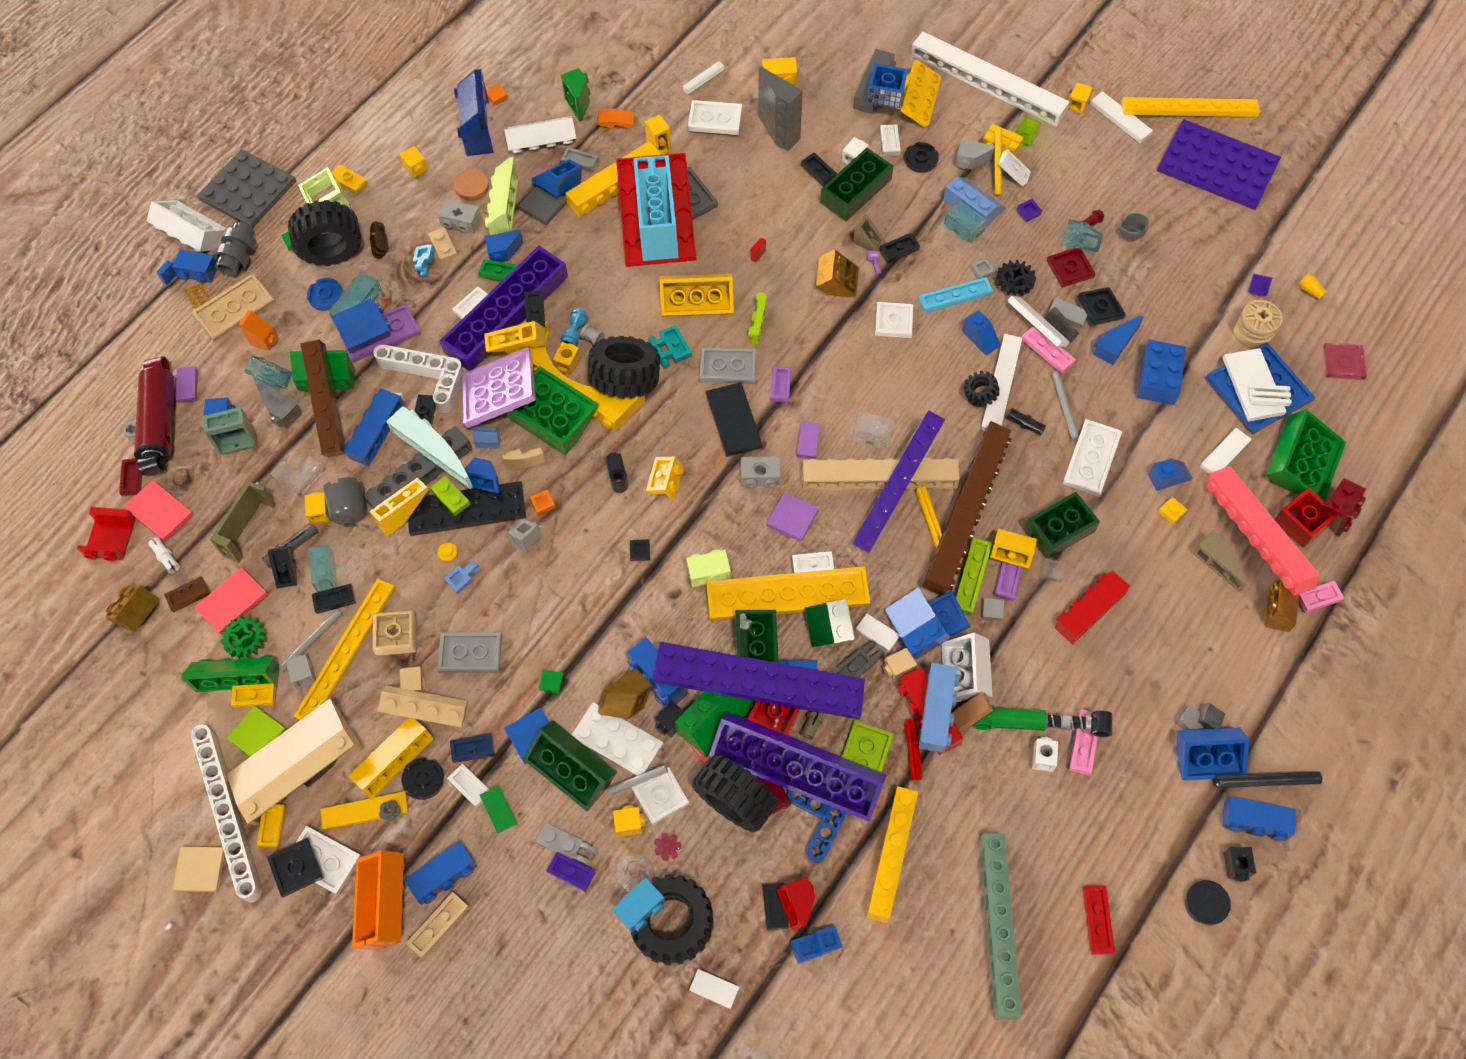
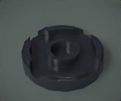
M917 142L907 147L904 162L910 170L917 173L930 172L938 164L939 153L931 144Z
M427 758L413 760L406 765L402 773L401 783L403 790L408 796L418 800L434 797L444 785L442 767L436 761L427 760Z
M1202 880L1196 882L1187 890L1185 907L1193 920L1212 926L1221 923L1228 917L1231 910V900L1227 891L1220 884L1214 881Z

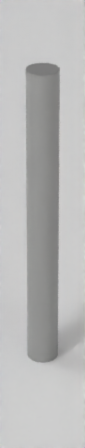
M1056 371L1052 373V377L1071 439L1079 438L1060 373Z
M336 609L278 668L285 672L287 670L286 661L295 655H302L342 615L341 611Z

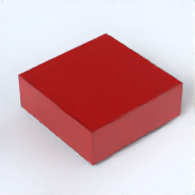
M759 238L750 248V258L755 263L766 252L765 239Z

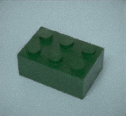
M1074 492L1030 517L1024 530L1031 538L1037 539L1036 546L1048 560L1094 533L1100 521L1079 494Z

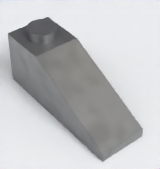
M255 376L253 380L272 417L271 421L278 427L281 425L288 429L302 414L298 404Z

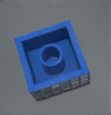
M874 63L866 103L900 108L908 69Z

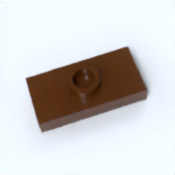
M200 576L165 593L164 596L170 610L174 613L208 596L210 591L204 578Z

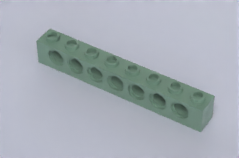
M983 834L980 839L994 1019L1018 1020L1022 1017L1006 838L1005 834Z

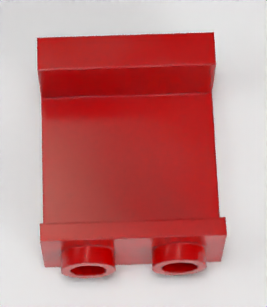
M90 507L89 515L95 520L87 546L78 545L77 549L85 558L95 560L96 558H102L107 561L123 560L136 518L129 510Z

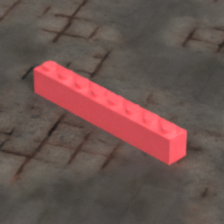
M1231 466L1209 473L1208 491L1216 497L1219 505L1223 506L1228 516L1238 525L1239 530L1247 536L1250 544L1258 550L1262 559L1266 560L1270 565L1273 573L1282 580L1284 587L1289 589L1293 596L1316 589L1320 576L1319 573Z

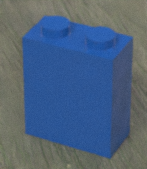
M373 298L331 316L349 353L390 336L389 329H391L387 318H382L380 313L383 310L379 302L375 303Z

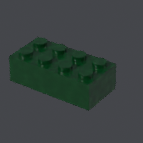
M866 147L821 188L820 202L847 221L892 180L894 165Z

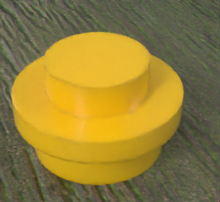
M444 543L438 548L439 558L446 562L453 561L458 554L457 547L453 543Z

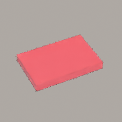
M154 480L124 506L126 510H129L135 518L164 542L194 515Z
M241 567L194 608L221 635V632L226 631L224 626L231 625V619L235 622L238 621V616L243 617L268 594Z

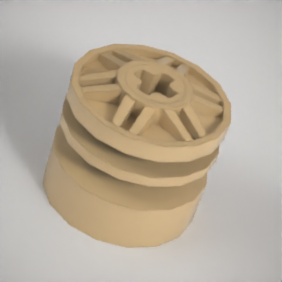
M1265 300L1249 302L1244 307L1241 316L1235 324L1233 330L1234 337L1242 346L1252 350L1266 342L1270 344L1281 326L1283 320L1281 311L1273 303Z

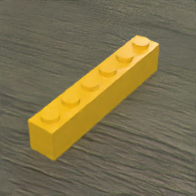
M648 141L623 158L662 155V153ZM616 162L565 193L567 204L579 217L589 213L592 209L602 205L606 200L619 193Z
M897 786L866 917L868 919L886 924L890 920L918 791Z

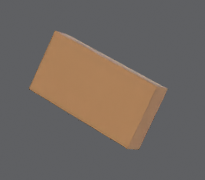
M980 692L951 714H954V723L960 733H962L993 711L986 693Z

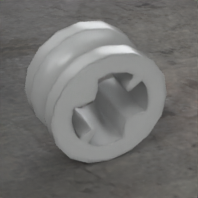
M129 422L123 428L124 435L130 441H135V432L131 434V430H136V422Z

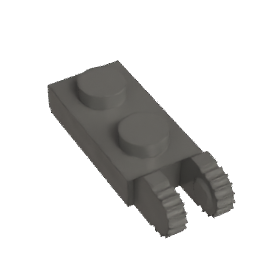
M871 641L862 649L857 650L831 673L859 678L874 666V663L879 661L885 655V652L879 650L870 658L867 654L876 646V643Z

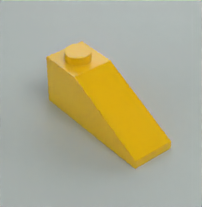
M535 321L484 334L486 352L514 351L526 347L533 349L546 345L545 327Z
M416 478L372 509L370 514L377 526L389 536L406 523L429 489L422 481Z

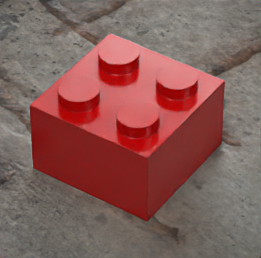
M1308 488L1285 506L1274 520L1304 548L1331 526L1337 516L1323 510L1326 503Z
M757 701L747 720L789 736L802 709Z

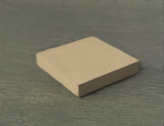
M180 847L173 891L218 893L225 856L223 847Z

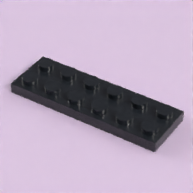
M522 481L499 484L500 493L477 488L459 490L469 500L470 505L456 516L435 494L424 496L408 518L410 536L525 519L527 517Z

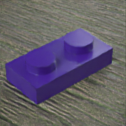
M559 852L555 854L547 869V873L586 892L596 874L595 870Z

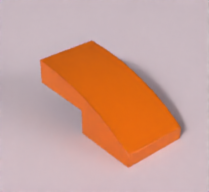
M611 108L599 109L597 125L611 129L615 125L628 129L633 127L634 112Z

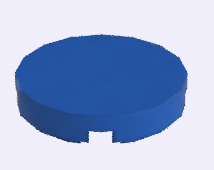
M332 278L318 279L307 290V299L310 305L320 311L336 308L344 297L342 286Z

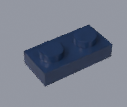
M492 734L450 741L453 763L495 756Z

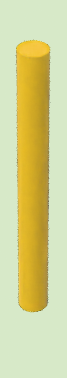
M1000 127L995 128V196L997 197L1002 195V168L999 165L1002 155V128Z

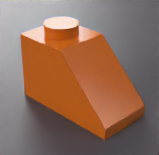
M248 310L239 323L250 345L270 351L278 340L274 327L254 312Z

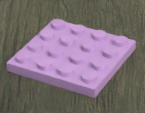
M529 347L462 374L463 424L466 428L478 425L481 422L536 400L533 358Z

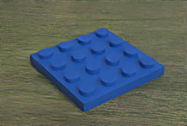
M1268 342L1255 349H1261L1275 385L1290 387L1291 404L1290 406H1284L1286 409L1285 415L1248 422L1226 366L1224 365L1216 369L1206 377L1253 434L1315 399V396Z

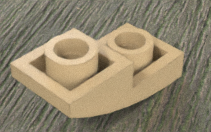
M540 447L530 449L525 454H522L520 449L511 450L502 456L505 467L511 469L532 467L545 462Z

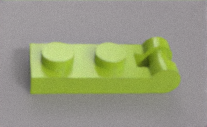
M763 292L756 295L757 310L753 311L752 322L754 324L750 326L748 337H751V345L759 346L767 308V296Z

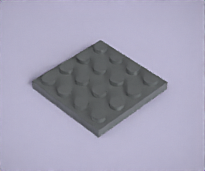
M241 149L202 189L197 197L205 204L253 229L296 183V179L287 172Z

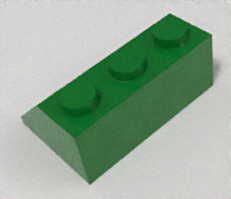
M327 350L334 389H354L356 370L347 350ZM290 351L293 382L298 390L309 391L302 351Z

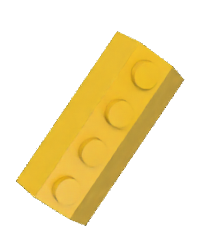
M732 273L660 276L661 316L734 313Z

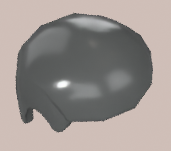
M1139 213L1128 214L1126 219L1121 221L1120 233L1127 239L1132 240L1143 237L1148 230V218Z

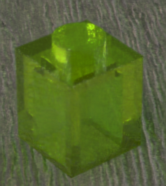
M1027 116L1024 117L1016 130V134L1024 137L1022 145L1028 148L1031 146L1039 133L1041 122Z

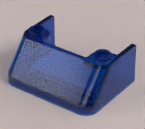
M474 69L457 84V88H454L455 98H458L460 127L457 128L458 137L463 140L466 156L494 153L488 129L486 104H489L484 77L482 69Z

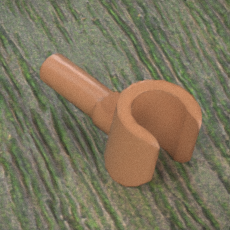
M381 292L380 306L384 311L385 307L392 303L390 293L388 297H385L384 292Z

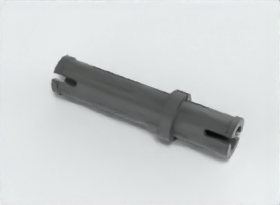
M309 523L281 545L277 544L275 547L289 546L291 552L317 534L318 531ZM267 554L261 559L270 568L271 564Z

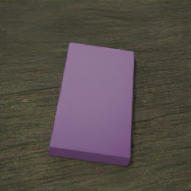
M407 304L381 314L383 319L387 318L391 329H389L390 336L349 353L353 363L373 355L374 349L379 345L394 346L421 334Z

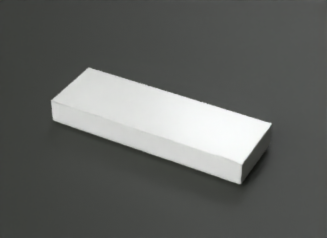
M1235 428L1201 463L1200 467L1208 474L1226 468L1252 439Z

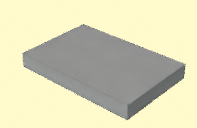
M701 347L700 382H742V384H755L756 349Z
M441 633L438 673H500L502 633Z

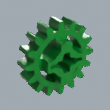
M246 615L245 619L238 616V621L236 622L231 619V625L224 626L227 631L221 632L224 638L220 640L224 646L223 649L227 653L229 652L231 657L237 656L238 659L243 657V655L250 657L252 652L257 655L256 650L264 648L261 642H267V639L264 637L267 634V631L264 629L265 626L256 617L251 619L249 615Z

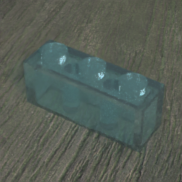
M360 272L352 280L346 291L342 292L338 301L331 306L330 316L373 298L375 301L382 292L379 281Z

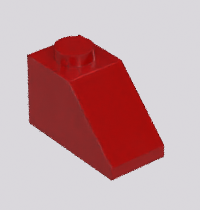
M807 876L777 889L793 932L806 926L816 898L814 887L809 882Z

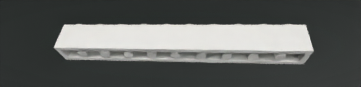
M922 32L912 44V57L1056 127L1067 113L1070 102L1064 98L1050 93L932 35Z

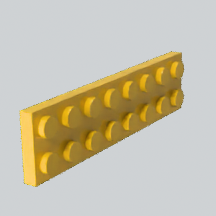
M865 566L706 581L710 621L734 619L736 610H776L777 615L805 612V607L847 599L848 608L870 606Z

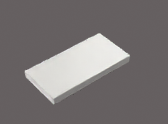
M1260 348L1225 354L1223 356V361L1248 422L1285 415L1286 409L1284 406L1250 403L1249 387L1251 384L1276 386Z
M1085 419L1062 484L1100 497L1122 431Z

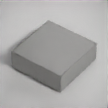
M987 258L972 264L970 267L978 279L988 278L996 272Z
M984 598L982 619L1003 621L1004 600Z

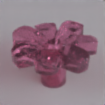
M662 833V840L657 838L654 842L655 846H657L654 852L658 856L662 854L661 858L664 861L669 860V855L675 859L678 857L676 850H680L682 847L681 843L676 842L678 837L675 834L669 837L668 833Z

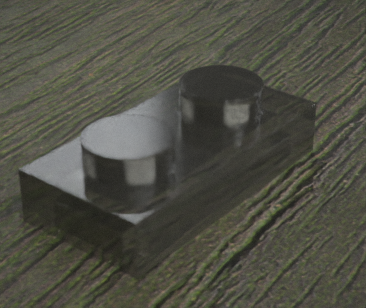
M1053 307L1044 317L1070 343L1080 334L1056 307Z

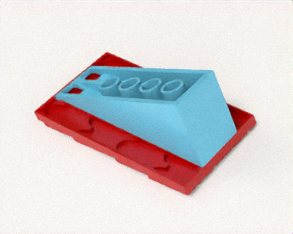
M686 153L616 159L626 267L697 261Z

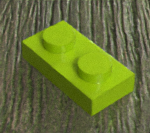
M446 476L430 487L436 497L455 516L470 505L469 500Z

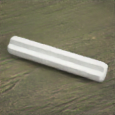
M718 61L683 85V91L686 94H690L722 72L724 65Z

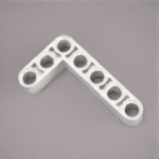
M379 345L374 349L373 354L380 368L439 379L433 394L436 408L441 413H448L452 410L462 383V374H464L458 359L388 345Z

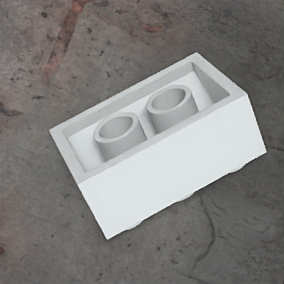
M971 633L942 643V664L957 667L956 674H959L958 687H954L953 694H957L956 702H968L980 692L986 693L988 699L992 698L989 639L979 634Z

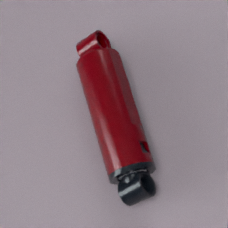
M165 356L145 360L143 363L144 369L139 373L134 457L138 460V468L144 476L165 471L166 462L170 460L174 376L170 372V363Z

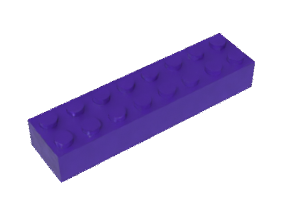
M541 246L535 248L440 340L443 353L458 359L461 366L468 371L473 370L491 353L486 352L484 334L519 325L526 318L524 292L543 291L544 301L568 277L566 263Z
M727 712L722 717L709 757L722 755L738 763L757 777L868 822L872 817L887 776L884 773L730 712Z

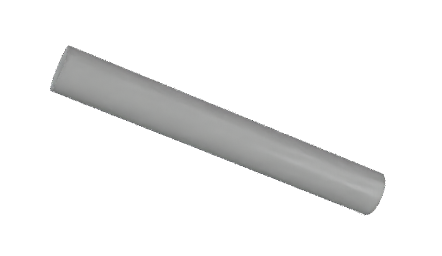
M666 765L660 766L606 788L607 793L611 796L666 774L668 769Z

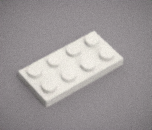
M593 702L572 733V736L594 753L634 776L647 772L664 743L622 718L600 715L598 713L599 705Z

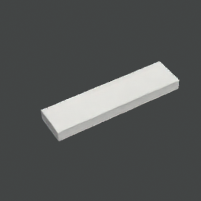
M1103 91L1091 100L1090 105L1137 142L1142 143L1152 135V129L1134 115H1124L1122 106Z
M1011 296L1008 299V302L1055 346L1067 347L1070 342L1019 296Z

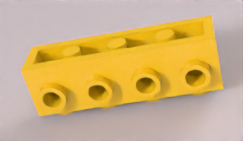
M408 718L368 758L356 767L348 777L372 800L434 738L416 719Z

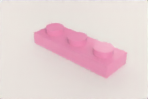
M1035 326L1022 335V340L1061 374L1075 364V358L1062 347L1055 346Z
M1081 709L1079 715L1085 717V715H1091L1092 712ZM1076 729L1069 770L1090 776L1098 737L1092 736L1085 729L1084 731Z

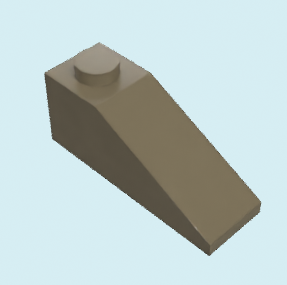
M1212 530L1197 545L1192 554L1238 592H1241L1248 583V580L1229 543L1225 541L1223 536Z

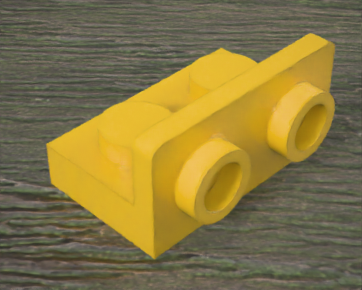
M655 457L646 491L650 495L666 494L670 499H675L684 466L676 457Z

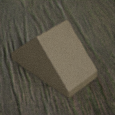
M864 215L855 226L853 242L868 251H879L880 245L885 244L886 241L868 215Z

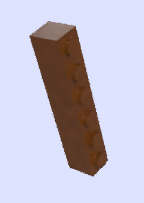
M319 339L300 343L321 453L328 458L346 454L326 345Z

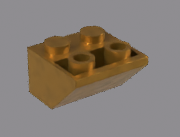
M837 250L819 257L816 287L827 295L854 298L857 293L859 266Z
M1279 578L1273 582L1272 588L1266 592L1265 601H1268V604L1264 610L1263 619H1266L1265 627L1290 632L1297 622L1299 594L1293 596L1289 589L1284 587L1282 580Z
M129 584L119 591V598L116 602L109 604L105 610L107 613L104 617L128 631L136 632L160 599L141 585Z
M636 668L629 673L625 672L617 681L609 682L604 687L598 713L605 716L630 719L645 708L652 684Z

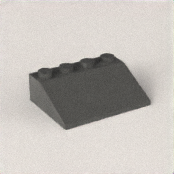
M760 66L758 68V117L774 143L780 148L789 151L801 139L803 91Z

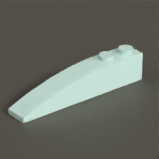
M402 406L386 421L392 433L469 489L473 487L452 448L432 428L426 419H420L413 410L409 411Z

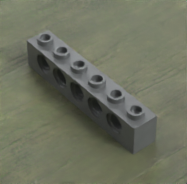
M456 426L445 431L441 436L452 448L459 460L473 450L470 440ZM418 452L410 461L402 464L397 471L386 476L376 487L369 489L364 497L368 505L374 509L416 478L427 485L442 474L444 470Z

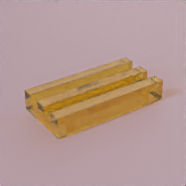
M201 282L184 290L195 309L198 306L192 298L191 292H194L201 305L204 302L197 289H201L207 301L211 300Z

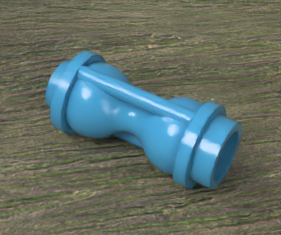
M579 308L571 311V327L567 328L561 335V343L578 345V328L584 326L589 318L586 312Z

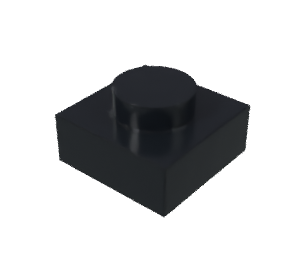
M650 539L630 540L631 561L650 560Z

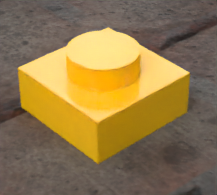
M1172 497L1159 509L1158 513L1173 525L1188 509Z

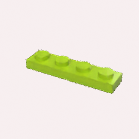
M974 537L956 596L963 612L968 615L973 614L992 546L991 542Z

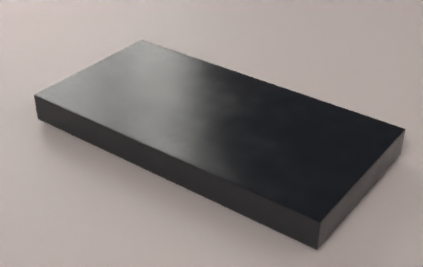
M742 382L707 390L706 397L725 456L729 457L762 448L763 445Z

